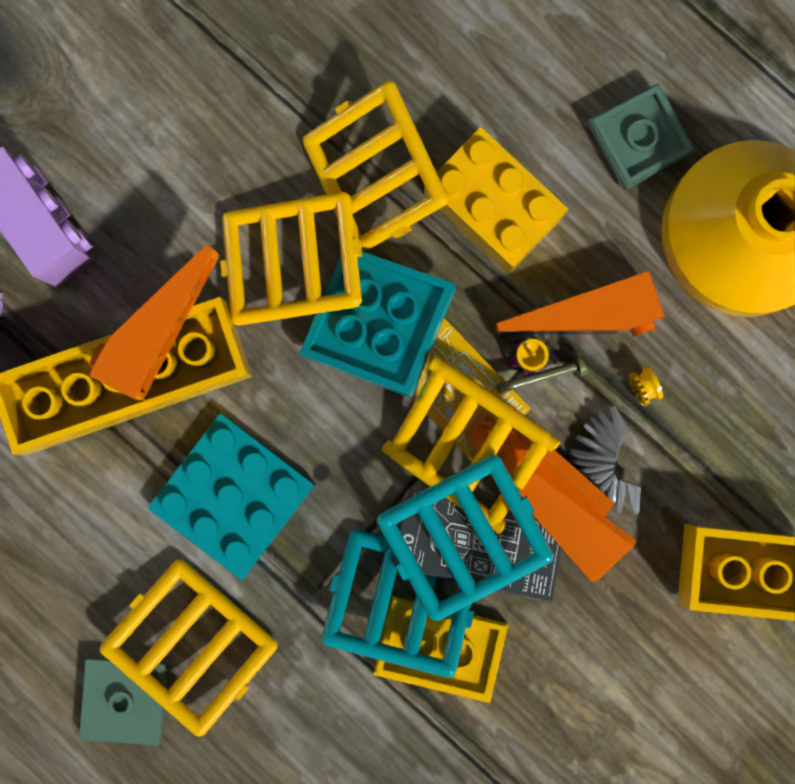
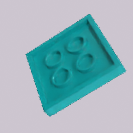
M362 252V257H358L362 303L356 308L316 314L299 354L308 360L412 398L456 291V286L454 283ZM341 256L324 296L345 293Z
M220 413L151 502L148 509L242 581L316 484L223 413Z

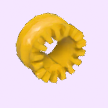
M644 367L640 375L634 372L629 374L630 385L634 387L632 390L633 392L637 390L635 396L643 407L650 404V399L654 398L659 401L663 398L660 383L650 367Z

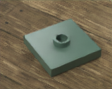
M659 83L594 116L587 122L624 191L692 156L696 152Z
M89 656L85 660L79 740L159 746L162 743L165 709L107 658ZM160 662L150 673L165 687L167 686L168 662Z

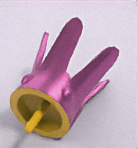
M537 339L514 341L513 346L517 349V354L508 359L507 366L509 368L523 367V376H527L547 367L549 352L547 346L542 341Z

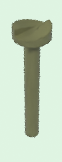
M580 353L572 355L571 363L499 383L496 387L500 394L575 372L578 377L588 375V370Z

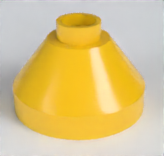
M746 140L724 145L696 162L674 186L662 216L661 240L667 264L678 283L701 304L720 313L741 317L767 315L795 305L794 149L782 144L761 140ZM762 208L771 215L776 229L765 220Z

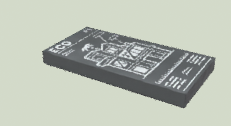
M410 488L408 499L422 492V490ZM447 498L433 504L436 513L475 583L496 573L495 566L463 509ZM508 511L503 519L506 521L504 530L500 534L496 532L495 534L513 564L534 552L511 511ZM416 513L404 519L400 532L424 575L456 582L419 514ZM534 517L554 554L553 561L496 592L550 604L553 600L561 547ZM394 557L392 568H396V564L399 563L396 557Z

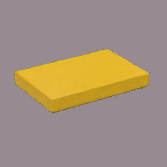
M395 595L391 596L381 643L403 649L414 600ZM453 614L440 621H433L427 615L419 653L443 659ZM474 614L471 628L465 631L456 674L451 678L381 660H376L373 675L490 703L508 623Z

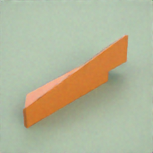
M484 411L478 415L465 434L466 439L478 452L497 423ZM512 428L496 454L502 459L510 476L513 475L533 443L532 440ZM555 450L552 453L547 451L520 494L522 497L527 495L535 510L532 515L591 582H595L626 555L637 541L605 517L614 502Z

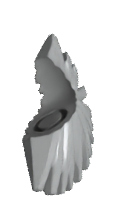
M616 406L610 407L612 422L603 411H600L597 414L602 424L591 417L590 419L595 428L587 423L583 426L595 439L577 435L576 439L592 448L593 451L572 449L571 455L579 459L570 460V464L586 466L577 470L594 485L598 484L597 488L604 493L607 490V497L616 503L617 513H622L625 495H627L634 513L638 514L640 511L641 487L629 481L626 482L624 479H619L615 472L620 446L625 435L630 431Z

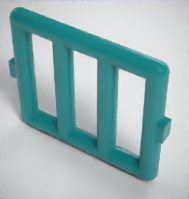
M496 454L483 458L382 512L377 517V524L399 562L396 564V569L403 581L409 580L427 614L433 621H440L546 566L554 558L550 546L532 516L535 510L527 495L521 496L502 459ZM489 474L493 477L534 552L513 564L469 487L470 484ZM453 493L497 570L496 573L475 583L433 507V504ZM416 513L419 514L461 591L442 601L438 600L396 525Z
M359 529L352 530L348 536L338 576L334 575L329 593H333L321 637L322 643L328 647L446 678L453 677L457 671L465 631L470 629L472 625L474 611H470L471 605L453 613L443 659L419 653L428 614L417 594L403 649L379 643L397 569L392 568L395 555L384 536ZM362 547L385 553L364 638L340 632ZM425 575L434 590L436 577Z

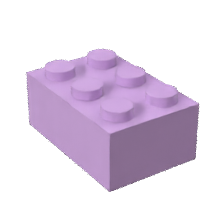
M2 146L0 148V231L33 277L58 288L96 261L89 251L94 246L79 227L76 229L66 219L71 216L70 211L58 196L53 197L44 187L49 182L35 164L31 165L21 153L15 156Z

